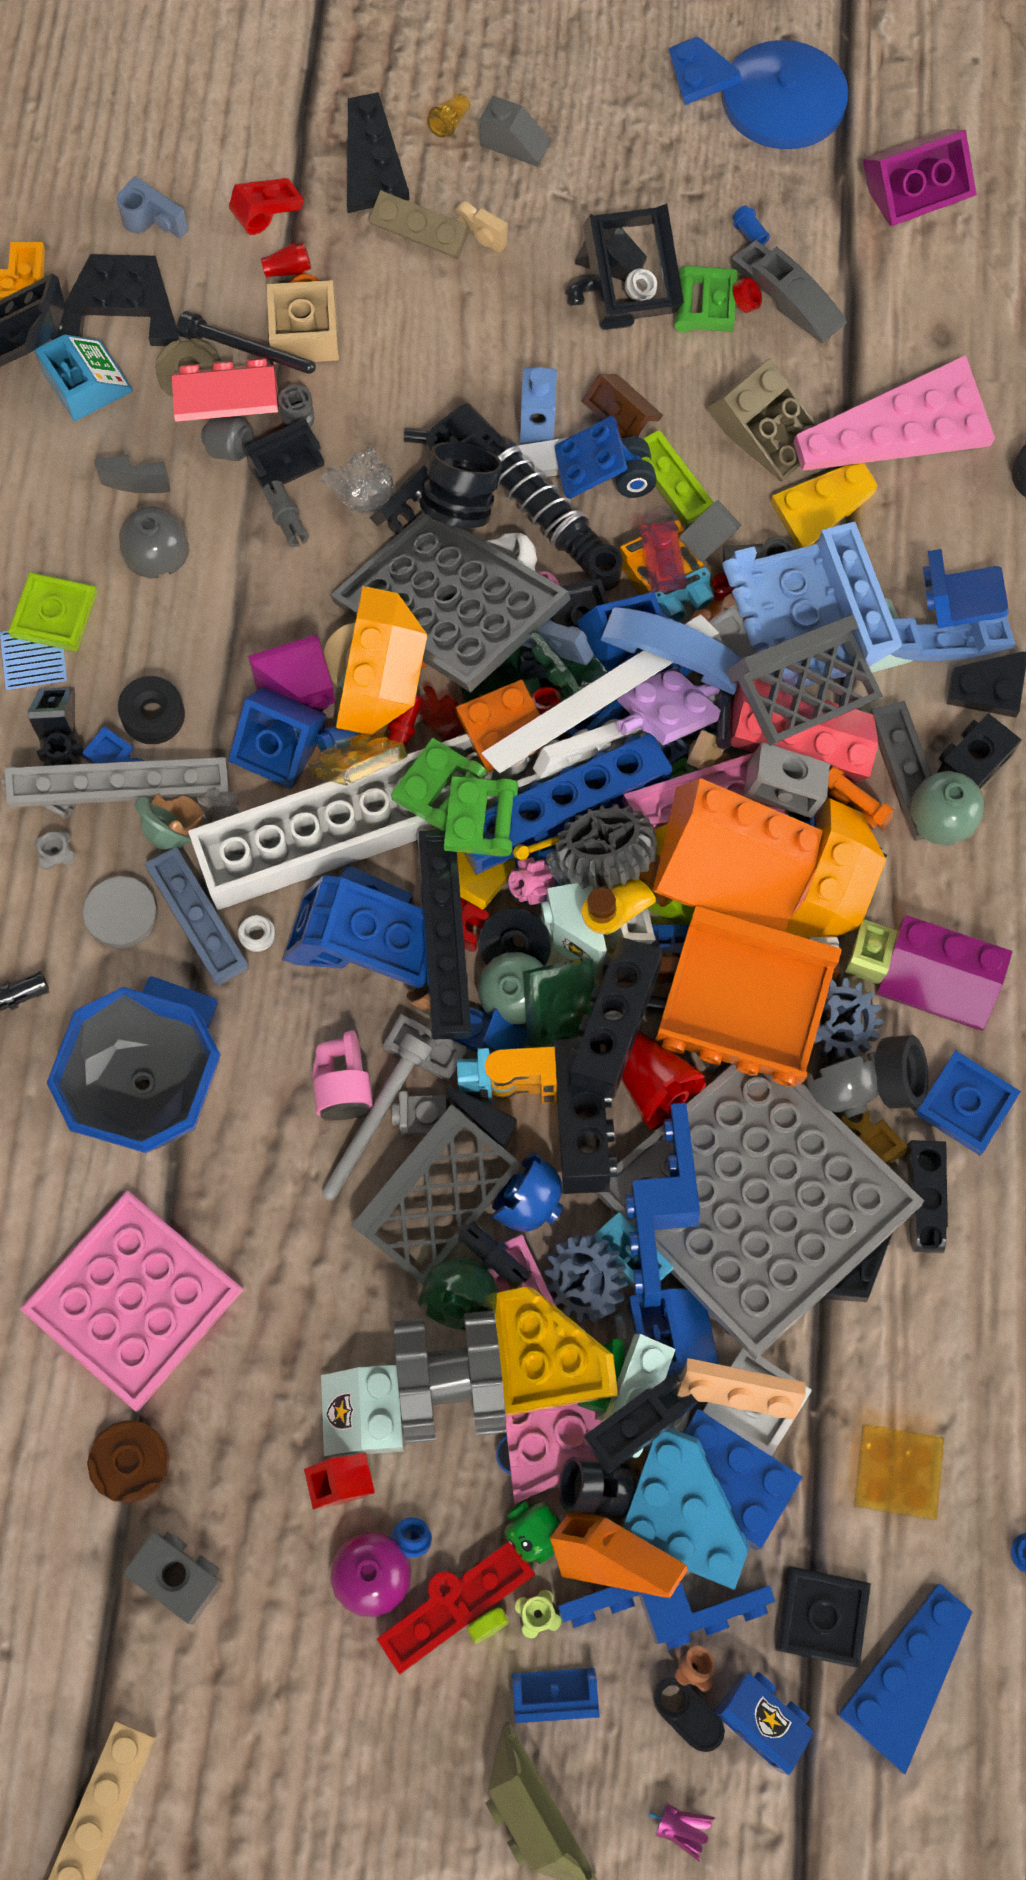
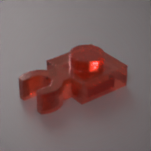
M425 685L423 690L428 699L423 701L418 714L422 715L424 725L444 741L453 739L464 729L456 714V707L460 704L448 694L438 700L435 690L431 686Z

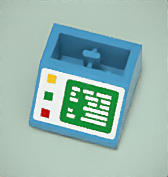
M64 334L35 350L43 375L74 422L133 392L132 387L100 340Z

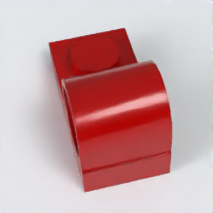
M288 178L241 183L234 185L229 209L246 233L257 235L266 230L274 214L301 210L304 199Z

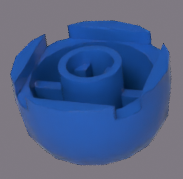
M535 1152L530 1153L522 1160V1166L525 1167L524 1171L512 1176L498 1193L492 1206L495 1212L490 1214L491 1217L515 1231L529 1232L538 1229L545 1222L552 1224L563 1209V1205L559 1203L563 1193L561 1178L557 1170Z

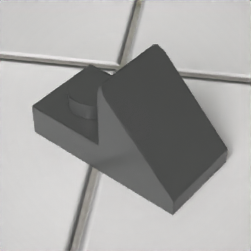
M717 500L684 528L685 531L679 536V539L702 562L742 525Z

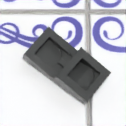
M129 455L94 460L102 485L133 493L171 492L164 462L132 466Z

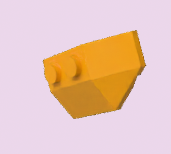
M362 587L337 719V729L372 735L414 706L427 633L398 593Z
M831 798L827 799L816 827L823 830L816 866L784 931L810 939V937H838L860 928L886 862V858L862 812Z

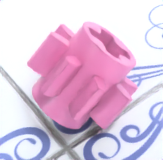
M533 857L519 860V868L511 869L508 880L511 893L516 898H519V902L528 901L530 905L545 902L547 888L554 887L555 884L552 869L544 864V860L535 862Z

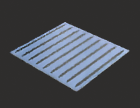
M8 631L0 632L6 690L67 681L64 649L11 638Z

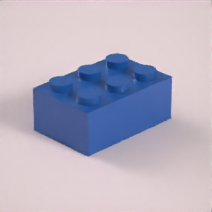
M698 1409L693 1414L683 1433L699 1439L706 1453L705 1458L732 1508L731 1512L740 1531H743L750 1548L755 1551L762 1549L803 1477Z

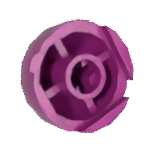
M365 1532L351 1537L338 1549L331 1563L330 1582L334 1596L345 1609L358 1616L378 1617L391 1612L404 1601L411 1586L412 1568L408 1557L405 1556L391 1537L383 1533Z

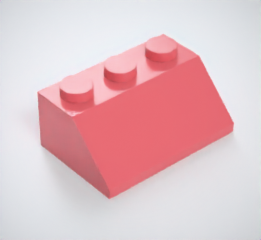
M255 358L246 360L247 366L233 367V361L213 363V369L200 370L199 364L179 366V372H174L172 375L175 422L278 412L279 401L275 363L267 364L266 358Z

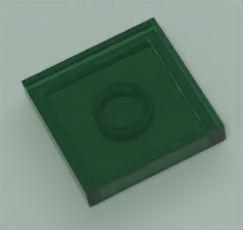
M583 957L523 971L528 1045L538 1047L554 1043V1040L579 1036L578 1032L584 1014L591 1015L595 1003L591 1002V995L595 986L593 959Z

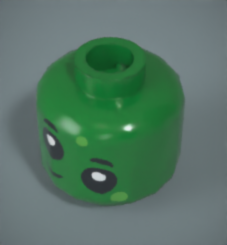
M523 1500L506 1515L511 1522L506 1526L504 1536L525 1562L536 1560L540 1565L555 1554L550 1537L561 1522L545 1502L537 1501L529 1505L526 1500Z

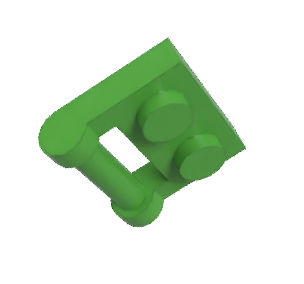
M697 266L681 267L679 275L684 303L679 308V313L675 316V329L683 333L690 332L693 329L733 332L736 304L733 296V285L737 282V269ZM696 283H703L701 313H692L693 285Z
M432 738L393 790L391 798L434 827L446 831L450 794L439 809L432 808V804L457 771L464 774L463 777L484 779L487 775V770L478 762L468 760Z
M452 776L444 851L492 856L511 855L512 841L509 840L513 797L518 794V782L512 779H499L496 781ZM487 796L498 797L495 835L493 839H483Z

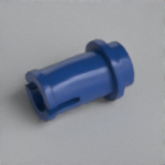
M745 205L735 211L732 216L734 220L733 226L742 231L750 244L757 240L765 245L770 238V234L756 218L755 209Z

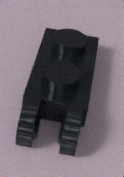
M676 1374L670 1375L653 1389L647 1388L583 1437V1442L608 1474L672 1427L676 1420L696 1405L697 1400L692 1394L684 1396L668 1410L660 1402L661 1399L678 1388L681 1380Z

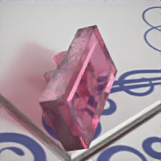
M675 521L640 525L639 534L651 592L657 593L686 589L687 581Z

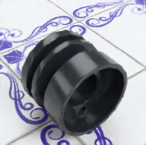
M449 441L436 444L432 447L427 471L430 478L425 480L424 492L422 493L420 503L421 509L432 519L450 526L477 528L486 525L490 520L491 507L494 504L492 492L497 489L502 470L501 460L490 451L472 444Z

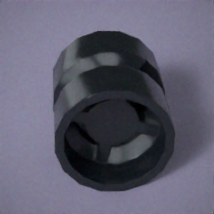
M571 1457L565 1462L559 1479V1498L565 1510L586 1514L595 1512L598 1515L613 1517L624 1516L629 1510L634 1494V1478L632 1470L627 1464H621L608 1474L602 1465L594 1459Z

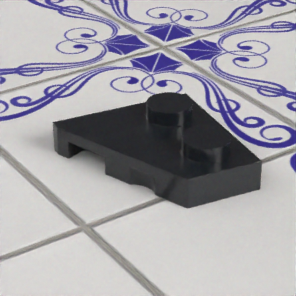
M1022 651L954 667L947 704L1016 718L1021 706L1026 671V652Z

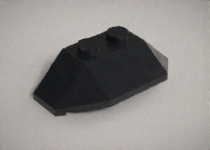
M53 273L0 300V367L33 352L48 340L57 336L61 331L65 302L59 278Z

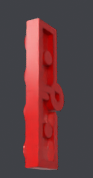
M507 1542L459 1579L450 1572L435 1574L428 1585L431 1599L379 1636L377 1641L399 1675H401L532 1578L535 1573L528 1562H525L513 1546Z

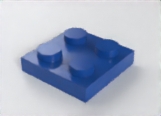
M955 1050L915 1115L980 1156L987 1148L1021 1091Z

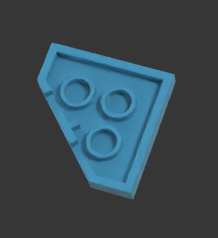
M669 1428L652 1442L623 1528L687 1565L688 1571L735 1590L750 1548L749 1543L733 1517L732 1508L718 1479L714 1477L705 1458L706 1453L699 1439Z

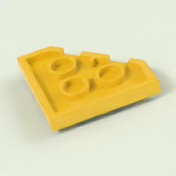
M521 1287L492 1294L506 1415L527 1413L618 1396L613 1354L538 1291L530 1287Z

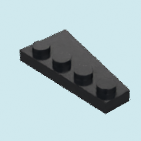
M379 92L348 98V213L374 208L380 190L406 201L410 200L409 189Z

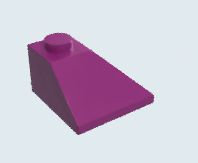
M317 634L248 656L256 690L265 687L318 711L325 710L329 705L336 703L333 685Z

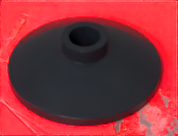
M506 908L493 914L483 925L479 936V949L486 965L493 958L506 952H522L535 957L545 966L551 955L552 942L546 925L537 915L521 908ZM518 935L522 937L524 946H516L513 943V936Z

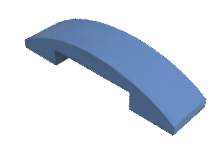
M613 607L601 641L633 654L637 648H640L703 674L701 682L734 695L739 681L731 684L725 670L742 658L731 649L710 636L674 620L648 612Z
M1007 616L938 628V624L916 625L915 618L893 619L902 646L891 653V655L902 659L914 661L961 660L1001 652L1016 645Z

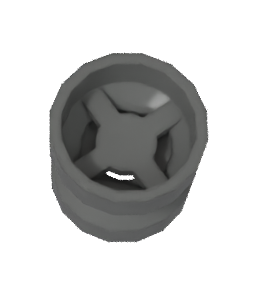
M296 384L285 387L278 397L282 424L288 427L300 420L306 419L308 426L311 427L315 417L310 391L304 386Z

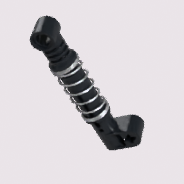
M465 403L459 406L430 429L426 437L428 461H430L432 447L438 443L448 441L472 444L490 451L502 462L500 484L498 487H503L509 493L508 500L515 499L521 505L520 512L527 511L533 518L532 525L539 524L546 531L544 537H551V545L558 551H565L587 574L588 580L601 578L605 591L611 590L619 584L623 566V558L620 551L612 545L603 543V540L589 527V519L583 512L579 510L572 511L570 499L559 496L558 486L548 485L546 474L542 472L537 473L534 462L522 458V449L515 443H508L471 404ZM605 564L613 569L602 571L597 567Z

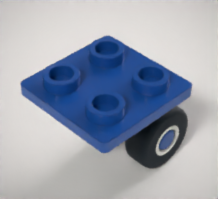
M609 416L555 445L564 495L569 499L615 477L618 492L629 498L644 496L651 492L656 485L657 478L654 467L649 462L641 459L649 457L651 460L648 443L639 437L621 439L617 421L613 416Z

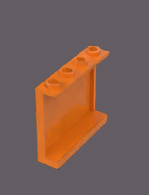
M695 906L655 1041L663 1043V1048L674 1053L682 1054L684 1050L699 1054L698 1058L707 1063L719 1065L721 1061L734 1064L737 1071L747 1075L757 1076L758 1072L773 1076L772 1081L783 1086L794 1087L795 1083L801 1085L808 1075V1072H806L834 968L839 962L842 949Z

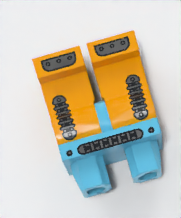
M679 520L652 531L651 539L646 534L620 546V553L623 558L622 571L639 595L655 592L661 610L676 622L681 621L685 617L686 610L682 604L691 601L695 609L699 610L704 609L713 603L714 595L709 586L711 574L706 566L704 567L703 563L679 539V536L685 531Z
M555 1047L505 1049L494 1051L491 1054L489 1048L477 1049L478 1059L457 1060L459 1090L468 1095L480 1094L481 1101L486 1104L493 1103V1097L504 1101L519 1094H541L542 1104L557 1103Z

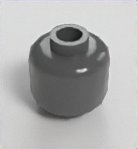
M235 416L210 418L202 429L201 439L207 453L212 458L240 461L246 456L245 446L254 442V433L244 418Z

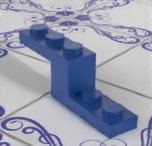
M686 1103L671 1104L670 1118L663 1119L665 1142L672 1141L674 1154H668L670 1177L633 1180L632 1194L625 1195L627 1219L634 1218L636 1232H629L631 1256H639L640 1264L639 1270H633L635 1294H643L644 1307L660 1306L661 1285L654 1230L699 1226L700 1206Z
M680 1582L670 1598L609 1587L559 1605L557 1610L562 1623L571 1620L573 1628L595 1621L594 1612L608 1606L612 1614L634 1607L633 1597L639 1596L655 1644L665 1642L667 1649L670 1650L691 1642L689 1633L704 1628L708 1636L730 1628L727 1619L743 1614L745 1622L768 1614L766 1605L776 1601L769 1585L692 1613L682 1583Z

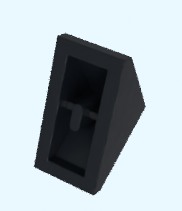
M622 227L604 229L611 276L625 282L626 277L633 270L643 269L647 256ZM585 240L575 259V264L590 269Z
M74 687L38 690L28 710V718L39 741L42 740V736L48 737L55 733V729H58L60 733L66 736L71 732L75 734Z

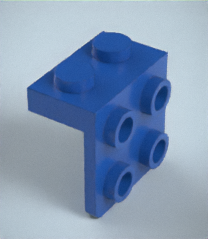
M942 549L928 551L929 566H923L925 587L932 586L931 589H926L928 610L936 609L938 628L993 620L1009 614L1001 567L993 566L945 575Z

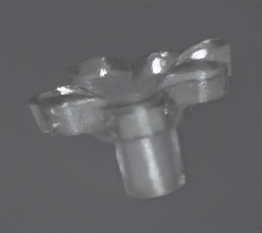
M211 787L206 790L207 793L201 794L197 798L198 803L205 807L202 810L203 817L206 820L213 818L212 822L239 813L238 808L235 807L239 804V798L235 793L227 791L221 794L216 787Z

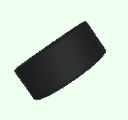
M914 1035L882 1038L877 1045L875 1054L877 1087L882 1102L890 1109L921 1106L928 1090V1065L920 1040Z

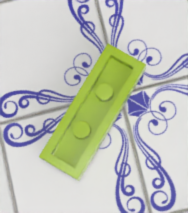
M658 430L643 438L649 445L651 460L649 457L641 459L649 462L654 467L657 478L655 486L686 527L714 502L662 432Z

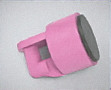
M355 1031L344 1032V1037L341 1039L318 1044L312 1072L316 1114L326 1120H347L369 1113L373 1106L370 1075L362 1069L360 1045ZM345 1055L347 1070L335 1071L333 1057Z

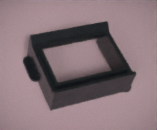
M667 203L656 208L600 215L589 214L583 228L600 328L603 330L631 327L637 318L676 313L683 305L684 299ZM653 224L666 298L616 304L604 229Z

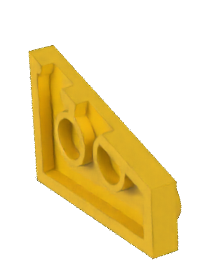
M865 463L845 465L772 495L771 504L797 549L812 546L819 540L823 529L831 528L845 516L848 517L876 492L878 485Z

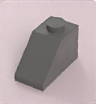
M492 96L480 118V146L538 167L551 143V139L523 106Z

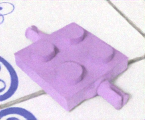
M673 667L648 678L618 698L617 701L629 712L630 716L618 720L616 723L617 729L622 735L638 728L652 734L662 745L668 744L718 721L721 710L708 697L718 694L719 689L706 683L700 686L693 685L682 673Z

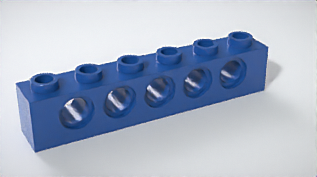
M648 733L642 737L639 735L632 736L624 741L621 747L610 752L607 750L598 752L590 758L589 762L579 767L569 766L560 771L557 777L545 783L537 781L528 786L524 793L513 797L509 840L512 841L511 855L492 856L464 853L475 875H478L513 858V850L518 844L527 847L558 836V833L564 831L565 823L574 822L575 815L583 816L587 814L588 809L592 811L599 810L602 805L605 808H612L615 804H618L620 807L623 805L622 799L624 794L670 780L672 766L652 734ZM622 766H629L633 768L635 772L631 774H625L619 771L618 768ZM591 781H597L603 787L591 789L586 784ZM564 796L570 799L571 802L566 805H560L554 802V799ZM498 800L492 805V808L486 810L483 839L494 838L488 831L496 825ZM525 812H534L539 817L534 820H525L521 815Z

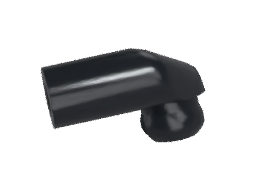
M592 275L579 276L566 287L565 294H567L569 306L582 305L585 301L583 293L594 291Z

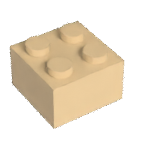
M333 280L267 284L270 346L312 360L313 362L339 361Z

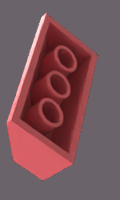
M759 679L753 681L759 695L768 699L771 685ZM738 683L732 703L731 746L754 753L761 742L769 743L740 683ZM779 690L775 703L790 710L793 696ZM827 700L824 701L836 708L839 707V704ZM800 701L797 713L811 720L814 707ZM855 709L774 745L830 763L829 771L834 766H837L844 772V777L852 783H857L870 778L878 747L874 715ZM773 712L771 718L777 733L783 732L787 718Z

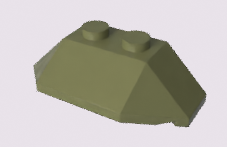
M510 1722L502 1727L488 1786L491 1799L485 1802L497 1826L505 1822L510 1830L513 1839L508 1841L507 1844L519 1866L527 1862L532 1872L561 1880H598Z

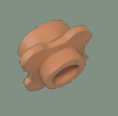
M684 1644L677 1647L675 1650V1655L678 1658V1669L675 1671L676 1680L683 1686L692 1684L698 1686L701 1691H708L713 1685L711 1676L716 1669L712 1654L702 1646L689 1648Z

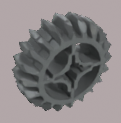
M615 804L612 808H605L602 805L599 810L592 811L588 809L587 814L583 816L575 815L574 822L564 824V831L558 833L556 855L561 871H563L564 876L569 878L571 884L579 883L582 889L592 886L594 890L607 886L611 890L613 885L622 884L626 887L627 880H639L640 872L649 871V864L656 861L657 838L653 825L650 823L649 818L644 817L642 811L634 812L631 806L620 809L618 804Z

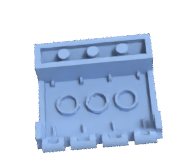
M856 522L823 529L816 545L755 559L757 552L754 546L734 551L733 557L722 564L729 585L735 587L732 593L740 616L747 618L743 624L751 647L758 649L755 653L852 614L859 626L852 633L869 667L902 646ZM843 644L838 647L836 659L849 665L850 656ZM812 657L809 670L822 676L826 663ZM833 667L830 680L844 677L846 674ZM785 668L781 680L796 687L799 674ZM806 678L804 687L817 683Z

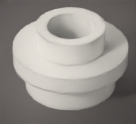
M635 269L626 277L625 290L632 300L636 302L650 300L656 293L657 280L649 270ZM636 282L642 285L643 291L637 287Z
M255 915L248 917L241 923L238 930V937L243 947L253 952L266 950L275 940L274 925L264 916ZM254 931H263L264 935L262 938L257 940L251 938V934Z

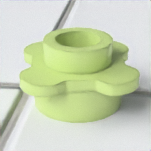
M541 1590L538 1596L529 1599L521 1597L515 1604V1610L521 1614L524 1624L522 1633L527 1638H535L539 1632L547 1629L556 1631L561 1625V1617L555 1613L552 1604L554 1595L548 1590ZM536 1610H540L542 1612L541 1618H536L534 1616V1612Z

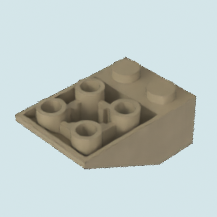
M771 359L752 368L706 407L724 433L779 481H783L800 466L793 443L796 435L817 425Z

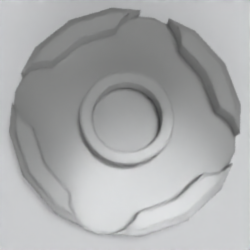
M123 876L105 879L96 885L86 897L83 908L85 926L93 938L101 944L103 943L117 949L136 946L148 938L158 916L156 900L148 887L135 878Z

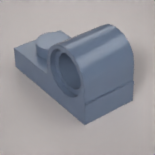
M136 176L117 195V204L122 223L128 231L133 233L144 232L156 223L164 232L169 231L179 239L188 232L184 209Z

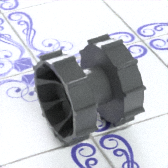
M494 1310L464 1314L467 1348L428 1352L424 1318L394 1321L395 1357L405 1444L436 1441L433 1405L473 1401L476 1436L507 1433L499 1343Z

